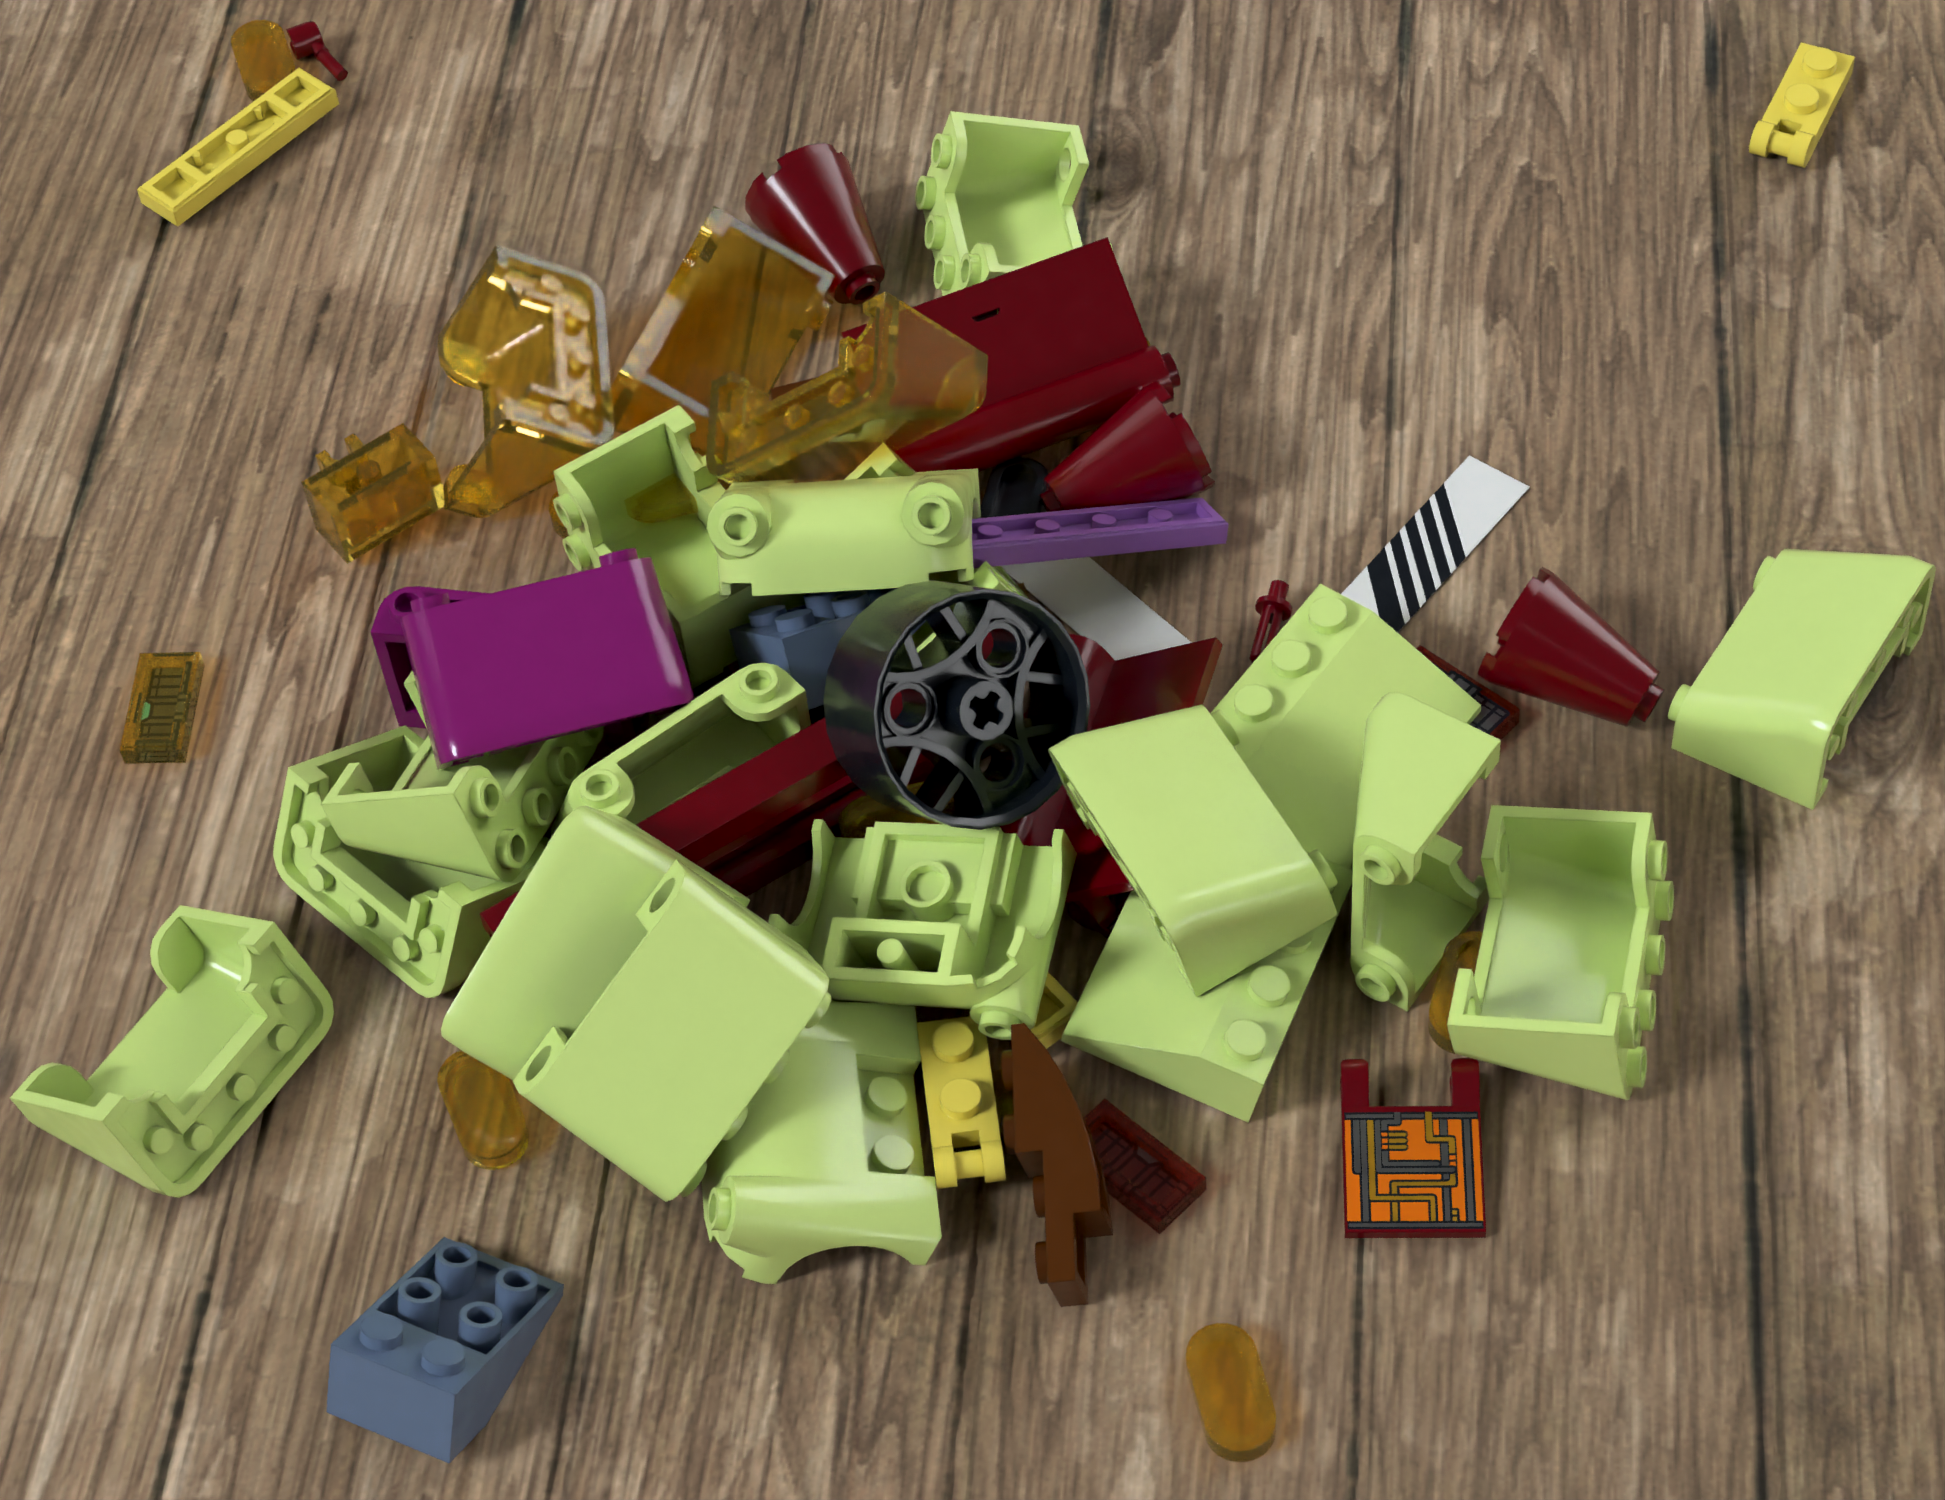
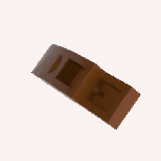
M1026 1024L1011 1025L1012 1050L1002 1051L1001 1054L1003 1083L1007 1092L1013 1091L1014 1113L1004 1115L1003 1133L1008 1155H1016L1028 1178H1033V1200L1037 1217H1045L1046 1241H1039L1035 1244V1264L1040 1284L1049 1285L1061 1307L1088 1304L1086 1238L1113 1235L1110 1199L1103 1166L1091 1131L1064 1075L1045 1046Z

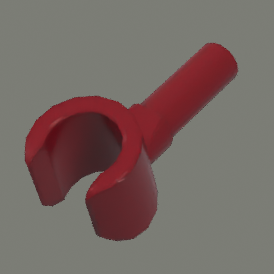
M309 21L286 29L291 39V50L297 60L314 54L317 61H320L338 81H342L347 77V70L329 53L328 48L324 45L321 33L315 22Z

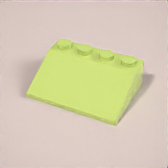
M1319 584L1210 714L1219 709L1225 714L1239 739V744L1234 746V749L1304 850L1312 852L1318 849L1325 859L1353 870V842L1365 727L1369 713L1384 695L1388 693H1402L1470 725L1481 712V704L1372 610Z
M1325 859L1338 885L1329 889L1338 915L1198 997L1195 996L1178 968L1180 962L1175 951H1172L1166 940L1163 941L1157 932L1150 913L1135 890L1131 891L1062 1034L1061 1041L1248 1123L1352 884L1353 870Z

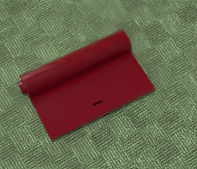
M1108 237L841 332L840 334L881 444L884 442L915 472L976 468L980 472L1098 429L1137 392L1153 381H1158L1171 396L1163 404L1174 400L1173 388L1181 384L1179 372L1169 352L1160 354L1155 345L1149 346Z
M1069 634L1078 647L1088 676L1090 713L1087 732L1203 705L1223 647L1222 643L1214 637L1114 660L1096 641L1085 636ZM1029 703L1026 708L1024 718H1027ZM1063 784L1058 792L1035 812L1009 825L998 826L1001 827L1004 833H1016L1022 844L1027 846L1052 847L1054 829H1064L1077 852L1065 903L1134 890L1099 835L1095 836L1091 828H1086L1073 808Z

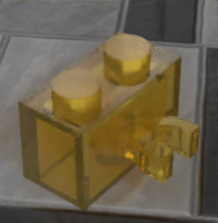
M404 423L364 446L354 433L344 438L348 455L340 460H335L331 458L326 450L315 455L320 471L301 482L316 530L347 564L448 504L435 456Z

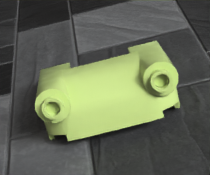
M978 468L916 472L911 476L799 483H794V479L732 483L714 504L708 515L707 522L710 540L717 552L720 594L731 595L730 583H751L752 596L890 589L929 581V573L953 570L958 572V582L973 580L972 519L981 518Z
M814 819L811 830L813 847L811 881L802 911L792 924L786 922L780 914H770L768 923L804 947L825 971L829 978L827 992L831 994V1002H864L970 1009V1017L979 1024V1031L988 1037L1000 1040H1011V1025L1025 1023L1030 1030L1035 1026L1077 852L1064 829H1054L1051 847L1023 845L1016 833H1004L1001 827L978 830L926 823L875 821L874 827H867L865 838L835 837L823 819Z
M830 1002L826 1013L820 1021L809 1029L804 1027L788 1049L790 1051L789 1060L781 1074L768 1085L763 1083L747 1104L748 1114L739 1131L727 1141L721 1140L706 1160L707 1168L701 1181L704 1220L710 1242L717 1240L725 1254L744 1269L742 1278L764 1284H776L786 1270L802 1258L820 1251L848 1246L881 1248L902 1256L912 1265H926L942 1237L935 1177L925 1176L913 1077L921 1062L915 1006L864 1002Z

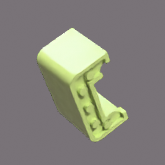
M677 405L554 470L559 496L553 499V504L558 517L567 528L569 535L562 540L565 552L578 571H582L585 568L587 570L601 567L600 556L629 548H636L638 558H652L689 675L691 687L694 689L723 673L725 666L737 660L729 629L749 623L748 614L760 608L785 605L786 610L803 605L805 604L804 595L807 593L752 596L751 583H730L731 595L720 594L717 552L710 540L707 522L711 509L726 490L718 482L715 461L710 455L707 454L702 457L698 452L695 453L693 451L690 434L696 431L695 422L680 405Z

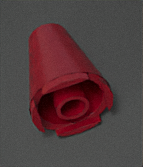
M827 143L806 145L786 153L777 159L781 166L780 170L774 173L768 180L762 172L753 181L745 198V210L750 216L751 221L835 301L841 304L851 303L854 305L869 301L878 293L880 284L885 276V270L848 159L842 152L837 153L833 145Z
M1153 381L1137 392L1043 479L1048 490L1040 494L1039 497L1046 511L1052 512L1179 500L1215 486V481L1208 476L1212 472L1210 465L1183 414L1167 413L1163 402L1169 400L1171 396L1158 381Z
M1544 567L1540 568L1537 578L1532 577L1514 603L1496 634L1499 637L1497 644L1500 645V648L1494 656L1486 652L1477 673L1478 677L1490 684L1625 727L1631 723L1634 717L1645 723L1665 690L1654 684L1660 671L1557 575Z

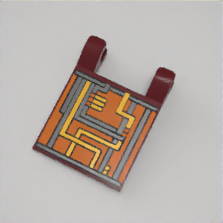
M1456 1058L1452 1060L1449 1081L1451 1106H1369L1368 1062L1364 1059L1342 1060L1340 1098L1345 1238H1486L1480 1076L1477 1059Z

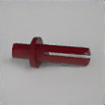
M1282 580L1272 581L1268 595L1261 596L1256 601L1255 610L1261 617L1249 657L1252 663L1260 655L1268 624L1271 625L1264 649L1278 634L1281 622L1291 617L1292 606L1286 601L1289 585Z

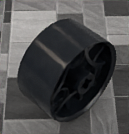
M935 580L899 587L877 598L856 616L836 647L827 671L823 700L826 730L835 756L857 787L876 802L898 811L951 827L978 830L1009 825L1035 812L1058 792L1063 783L1048 749L1072 735L1087 732L1090 713L1088 676L1078 647L1059 620L1040 604L1014 592ZM956 603L955 608L952 612L949 606ZM926 620L937 636L917 652L911 632ZM991 632L993 648L987 659H984L982 644L984 638ZM1026 681H1029V707L1027 718H1024V688ZM898 692H901L903 708L899 716L893 720L890 712L891 701ZM989 746L991 761L988 768L982 773L980 758L983 751ZM921 753L935 767L914 795L907 789V784ZM953 796L954 802H949Z

